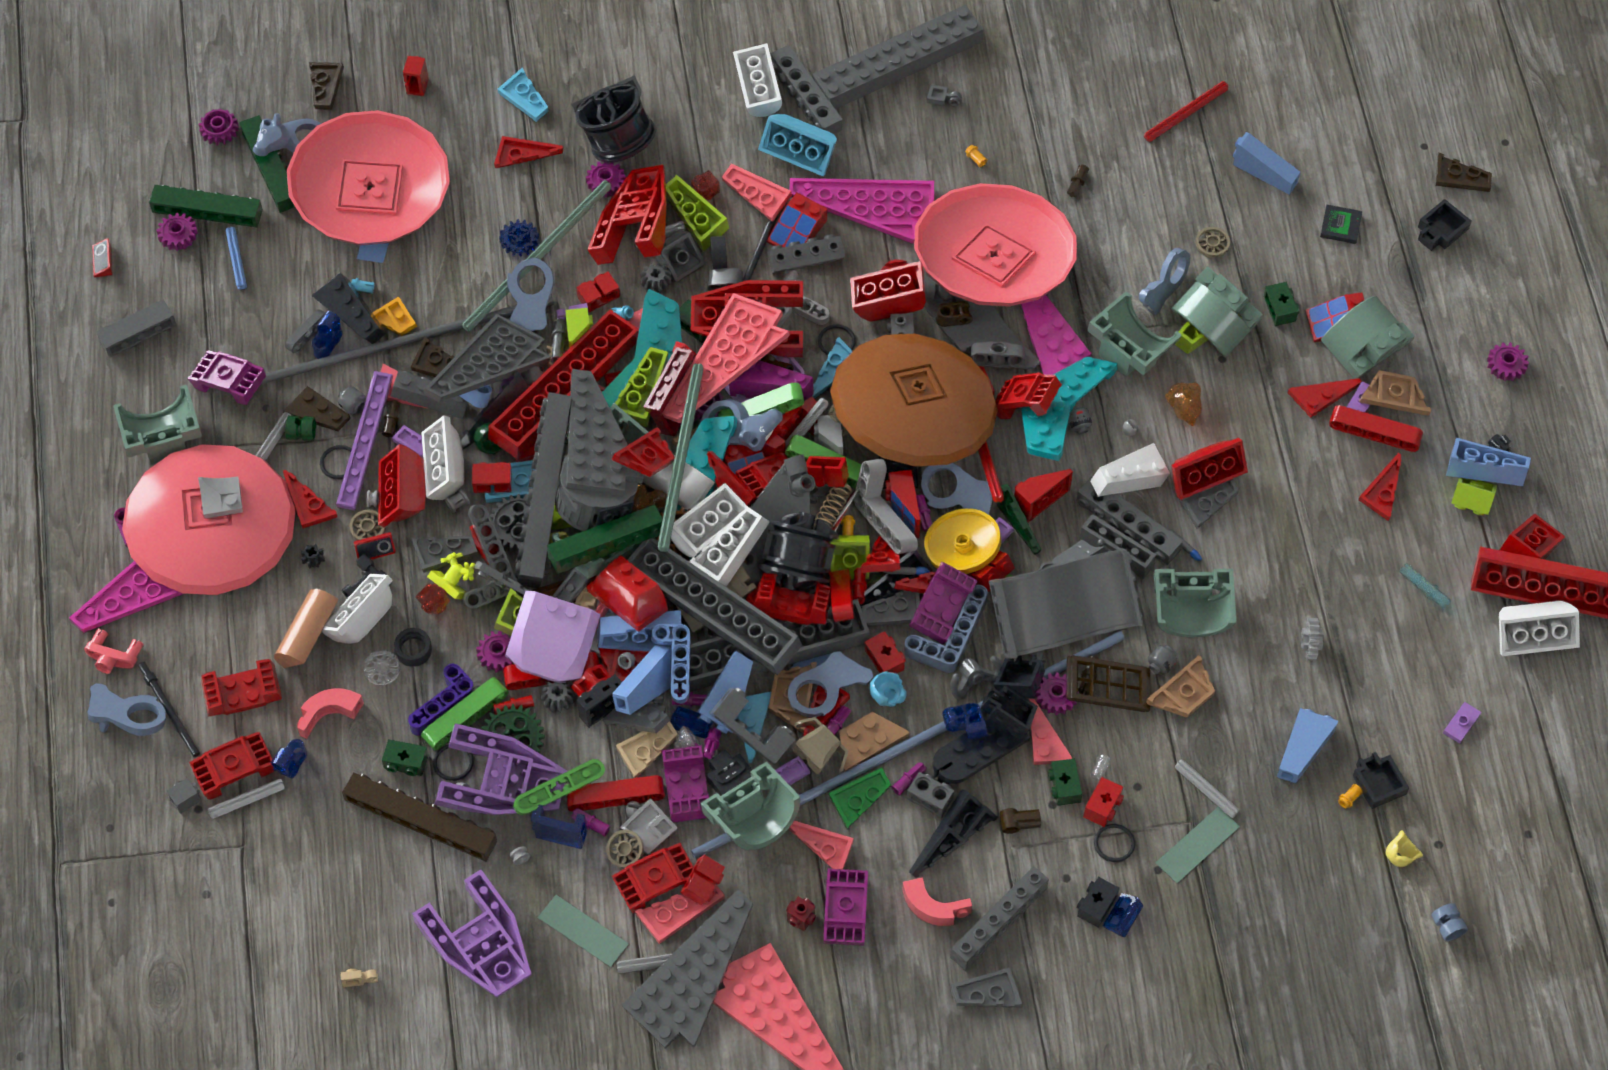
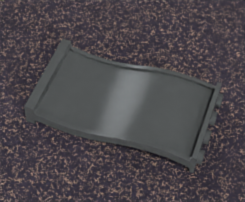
M1119 548L1114 551L1072 560L1025 574L990 580L989 585L1005 657L1011 659L1019 655L1050 649L1091 636L1133 626H1142L1143 612L1138 606L1140 598L1138 591L1135 590L1134 582L1136 578L1134 572L1131 571L1130 563L1132 559L1127 549Z

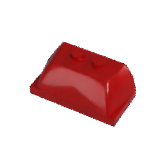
M921 261L850 278L852 308L857 315L869 322L889 318L891 314H906L919 311L925 306L924 272Z
M1239 437L1201 448L1177 459L1171 465L1174 491L1180 500L1248 473L1243 441Z
M402 444L397 445L379 461L378 525L384 528L391 522L408 519L425 509L424 460L415 451Z
M621 555L608 564L596 579L587 585V591L638 632L668 611L665 596L660 586Z

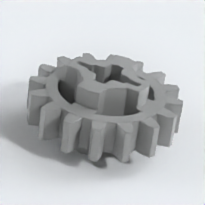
M1307 618L1306 628L1301 630V648L1305 650L1306 660H1317L1318 650L1323 649V630L1319 628L1318 618Z

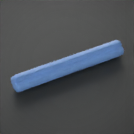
M234 227L226 228L236 286L239 290L246 289L247 284L236 230Z

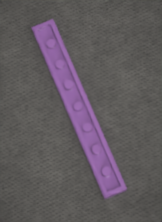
M374 371L337 499V507L356 510L393 374Z

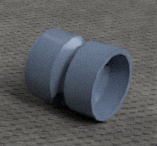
M1455 903L1444 905L1435 910L1431 915L1435 924L1440 926L1439 931L1444 941L1455 940L1468 931L1464 920L1459 918L1460 912Z

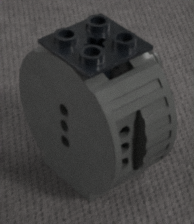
M568 455L564 457L557 486L555 505L560 516L568 524L581 531H586L631 514L638 483L625 481L624 495L566 488Z

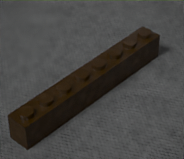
M353 772L342 791L344 800L485 862H487L497 843L496 834L490 828L484 827L483 829L471 820L465 821L453 812H444L434 804L428 805L418 797L414 796L412 798L407 796L400 789L393 790L381 781L375 782L365 774L359 775Z

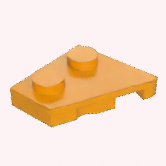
M399 297L372 312L383 327L400 336L418 327Z

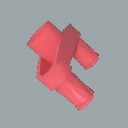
M97 629L92 640L84 648L86 654L97 661L95 667L106 674H110L114 667L133 668L144 644L139 640L136 643V639H133L126 652L105 647L102 644L108 637V633L105 630Z

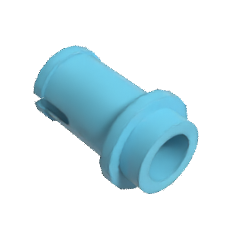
M359 278L352 279L351 283L357 291L373 294L375 282L362 281Z
M623 306L622 308L613 307L611 309L616 310L614 312L625 320L631 319L634 315V311L630 306Z

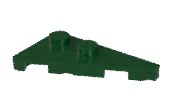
M1006 483L1001 486L1003 501L997 502V507L1033 554L1036 555L1041 552V547L1027 522L1026 516L1017 503L1009 485Z

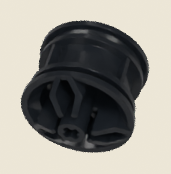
M615 84L596 91L587 97L576 111L575 119L586 133L594 157L601 162L614 163L635 156L651 143L656 134V127L642 106L637 88L629 84Z
M799 512V514L793 513L783 516L780 521L768 519L770 521L769 524H772L774 530L768 529L767 531L768 534L761 557L767 559V561L758 563L757 567L764 573L777 574L775 583L781 584L784 573L782 588L799 591V588L804 590L814 587L818 582H830V579L825 578L824 573L830 574L831 562L836 545L831 544V542L835 539L840 540V536L821 519H817L815 529L813 530L816 515Z

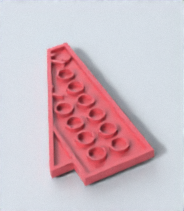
M733 293L663 411V416L678 423L682 422L692 368L695 363L703 365L702 380L696 405L697 410L788 338L790 335L788 330L776 327L783 315L782 310Z
M771 943L729 963L722 980L724 988L718 991L713 1002L714 1005L801 1070H844Z

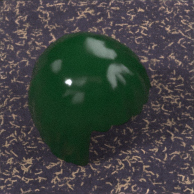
M485 423L475 431V445L483 453L495 454L503 449L488 439L489 425L491 423Z

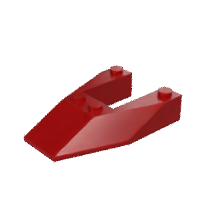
M664 165L632 170L602 210L588 247V252L597 265L613 263L626 226L633 223L642 222L635 244L644 258L661 254L665 243L666 228Z
M746 280L691 296V332L708 337L733 293L771 307H803V281ZM788 331L789 337L768 354L780 357H803V331Z

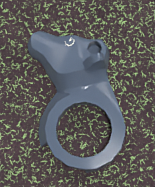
M275 113L273 120L268 118L262 120L253 152L258 156H266L272 151L287 148L294 153L296 146L300 143L296 133L303 129L313 130L322 123L313 119H299L281 124L280 114Z
M1174 248L1162 265L1160 280L1149 283L1139 293L1140 302L1154 315L1160 312L1165 301L1180 286L1188 272L1190 253L1186 250ZM1178 260V265L1175 270V273L1170 278L1172 268L1175 262Z
M531 257V259L520 262L515 266L512 274L508 273L507 276L508 289L517 301V306L509 320L531 332L543 330L548 325L547 319L549 314L546 313V307L554 287L555 277L551 267L546 262ZM529 266L541 268L546 277L543 289L533 295L524 292L519 283L522 271Z
M728 398L710 405L703 414L701 421L706 418H713L722 409H731L737 418V427L728 445H743L757 452L762 450L765 442L775 427L782 421L783 417L782 412L776 409H770L763 414L749 416L742 403Z
M954 463L928 466L923 471L921 487L924 495L929 500L928 505L943 509L959 504L964 509H977L990 514L992 495L987 481L973 478ZM940 470H949L957 478L955 492L946 498L934 496L929 488L931 477Z
M840 651L833 652L823 664L794 678L788 689L790 706L795 712L804 717L813 718L826 715L836 705L839 688L855 684L867 685L873 678V672L871 669L863 667L846 657ZM809 683L817 684L825 690L827 698L819 707L807 708L797 700L796 693L799 688Z
M94 684L90 687L91 698L87 712L88 719L93 723H99L101 732L105 733L110 722L138 736L157 733L164 727L166 710L157 701L158 697L139 695L122 699L109 691L106 685ZM138 710H149L158 716L152 722L141 724L133 722L128 718L131 713Z

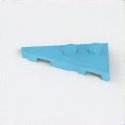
M840 337L836 339L832 351L828 354L827 361L824 362L815 384H813L814 394L812 397L814 399L832 386L836 368L852 352Z
M771 692L746 696L749 702L739 713L738 719L748 726L746 730L749 733L752 731L761 737ZM744 742L748 763H752L756 751Z

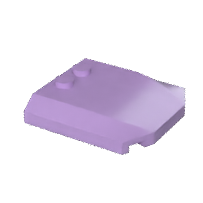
M526 591L505 657L509 658L520 671L557 683L579 680L582 677L601 614L592 609L539 592Z

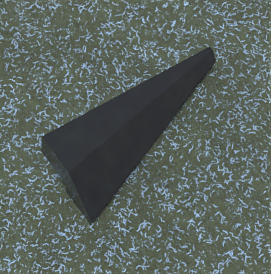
M515 371L512 374L514 379L508 385L504 384L501 387L503 391L495 398H492L487 407L483 408L474 419L476 423L470 430L465 429L463 432L464 437L460 439L462 450L475 442L474 435L478 427L485 423H492L529 388L519 372Z
M917 550L899 554L900 567H925L930 572H933ZM878 572L867 582L865 602L860 604V607L862 608V606L882 598L887 599L900 591L904 592V590L894 589L896 581L904 578H918L919 575Z
M962 789L909 873L916 878L919 877L922 871L928 867H933L937 860L948 856L967 842L968 838L974 833L982 831L989 822L997 820L998 816L987 806L980 803L971 793Z

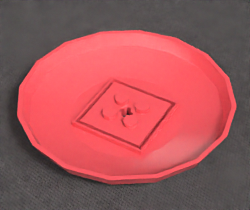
M379 110L345 113L317 125L296 146L287 168L289 197L303 220L331 239L356 245L391 243L418 231L441 207L450 183L447 155L433 134L408 117ZM369 185L372 186L371 190H367Z
M980 183L951 190L930 203L915 225L914 249L928 276L949 294L978 305L1010 307L1038 300L1058 287L1066 279L1077 260L1076 234L1065 214L1042 196L1012 185Z
M201 444L169 454L142 475L126 501L122 530L131 558L153 581L184 594L219 595L251 585L277 565L293 538L296 508L287 482L266 460L234 446ZM198 477H239L243 512L205 519Z

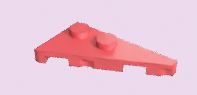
M1029 699V701L1038 706L1031 724L1033 764H1051L1052 761L1072 759L1035 699Z
M798 821L792 823L789 830L832 869L844 870L854 838Z

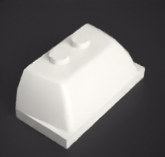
M444 415L422 432L426 498L432 500L449 498L464 484L462 443L457 430L451 425L450 417Z
M674 461L651 477L643 474V482L667 497ZM685 463L678 505L683 506L686 510L692 509L705 498L715 482L691 465Z
M370 574L327 620L322 632L336 642L349 644L359 642L392 606V592L389 584L393 580L389 575Z
M1553 601L1503 607L1499 612L1500 654L1502 656L1580 647L1579 611L1569 603Z

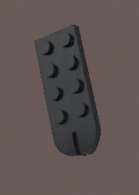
M987 719L937 750L932 762L934 778L938 777L937 781L941 784L961 783L1028 742L1031 736L1026 733L1022 739H1019L994 723L991 719Z

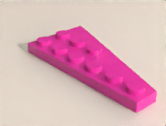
M1046 295L1038 300L1020 304L1038 360L1041 361L1039 364L1040 369L1044 375H1053L1085 357H1091V352Z

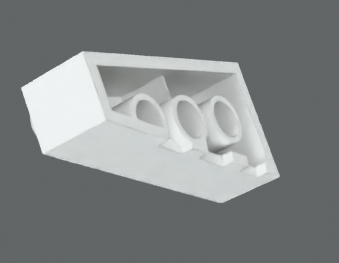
M1152 443L1100 467L1090 482L1099 497L1161 487L1170 472L1155 444Z
M746 507L729 523V526L723 532L716 535L715 540L706 545L701 550L702 552L698 556L693 557L689 562L727 587L770 521L749 507Z

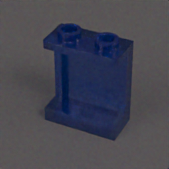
M538 805L537 810H534L531 816V822H533L532 830L535 831L536 838L578 849L583 848L588 832L585 815L577 814L575 823L572 824L545 817L543 805Z

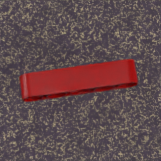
M1340 405L1334 407L1329 421V426L1335 430L1411 452L1419 450L1423 437V431L1420 428Z
M850 570L830 572V586L834 622L854 619Z
M589 652L582 676L586 669L599 665V658L596 652ZM515 664L506 666L503 669L505 687L508 690L547 685L548 682L554 683V681L522 672Z
M658 775L588 784L566 795L567 808L571 812H574L576 808L586 811L623 806L631 801L646 803L650 798L652 801H659L665 798L663 778Z

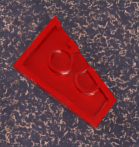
M879 536L872 547L871 554L867 555L866 562L861 565L862 573L894 572L895 570H900L899 554H896L886 541Z

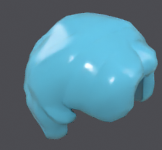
M885 671L876 675L870 681L869 689L871 696L880 706L894 707L896 704L905 701L907 692L898 674Z

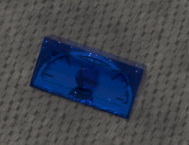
M680 706L676 708L671 716V724L675 730L703 739L708 737L713 721L709 724L699 718L701 716L700 713Z
M1122 893L1105 920L1103 927L1121 937H1126L1143 908L1140 899L1136 896Z

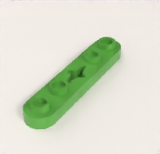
M598 759L589 760L519 795L514 801V810L520 815L530 814L600 779L605 772L604 764ZM557 782L560 785L566 782L569 783L562 788L563 792H560V790L550 792V790L556 787Z

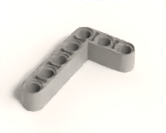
M883 459L864 461L861 465L856 490L858 488L859 490L854 497L855 506L896 554L916 551L918 547L917 538L881 497L887 470L885 461Z

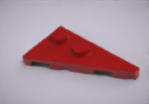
M708 451V462L710 467L714 469L717 487L719 488L726 483L749 507L757 496L713 451Z

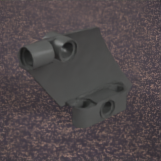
M924 280L926 298L924 307L935 322L939 305L967 301L949 294L940 285L935 284L933 280ZM968 301L970 305L969 313L973 318L971 323L947 327L939 326L961 352L971 353V358L978 366L1034 369L1041 362L1017 338L993 306L978 305Z
M804 454L784 460L785 463L770 480L750 509L765 519L780 521L783 516L793 513L799 514V512L810 514V491L815 487V480L807 472L808 468ZM768 524L745 558L747 563L745 564L744 561L742 563V566L751 578L746 582L747 586L754 583L758 587V583L764 573L757 565L767 561V559L761 557L765 547L768 529L774 530L772 524Z

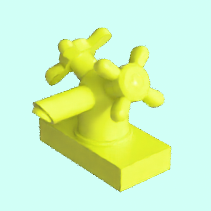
M455 552L441 559V563L448 562L451 565L446 574H443L441 571L431 570L427 577L454 599H463L466 591L458 585V582L462 575H464L463 580L465 581L468 580V577L470 581L474 580L473 568L475 563H471L469 566V563L465 562L463 567L456 559L462 557L463 554H456Z

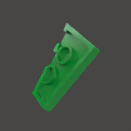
M879 768L828 794L846 829L891 787V783L884 770Z

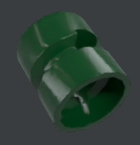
M288 415L285 427L286 439L298 440L302 438L303 441H314L316 435L315 417L304 416L300 419L299 416Z

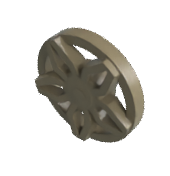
M1207 227L1197 234L1196 247L1207 258L1220 257L1229 250L1230 238L1221 228ZM1205 233V238L1199 239ZM1225 240L1227 241V246L1223 244Z
M363 510L352 517L349 527L351 535L356 541L365 539L366 534L368 538L372 537L371 533H374L375 536L384 534L386 527L375 526L378 525V520L374 521V515L378 517L377 511ZM365 515L363 520L358 519L359 517ZM353 526L358 529L356 534L353 531Z
M620 830L614 833L606 846L608 859L614 865L621 868H626L628 865L640 860L644 851L642 839L638 834L630 830ZM626 834H631L635 836V838L629 840ZM618 837L619 843L612 844L615 838ZM639 846V853H637V851L633 849ZM611 853L618 854L616 861L613 859ZM634 853L636 858H632L631 854ZM627 857L629 860H632V862L625 864Z

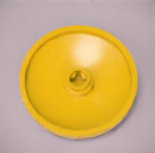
M958 509L942 515L930 526L925 536L924 547L929 561L937 569L940 563L944 562L965 574H969L984 568L996 557L1001 547V533L998 524L989 514L977 509Z

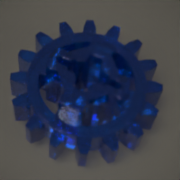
M519 219L516 220V223L509 221L510 226L504 225V230H500L499 240L501 248L505 249L506 253L511 251L512 256L519 253V256L522 257L524 252L529 255V250L534 251L535 246H538L539 233L537 232V227H533L532 222L527 224L525 219L522 223H520Z

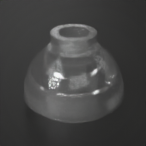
M682 726L677 733L674 746L676 749L700 746V742L688 727Z

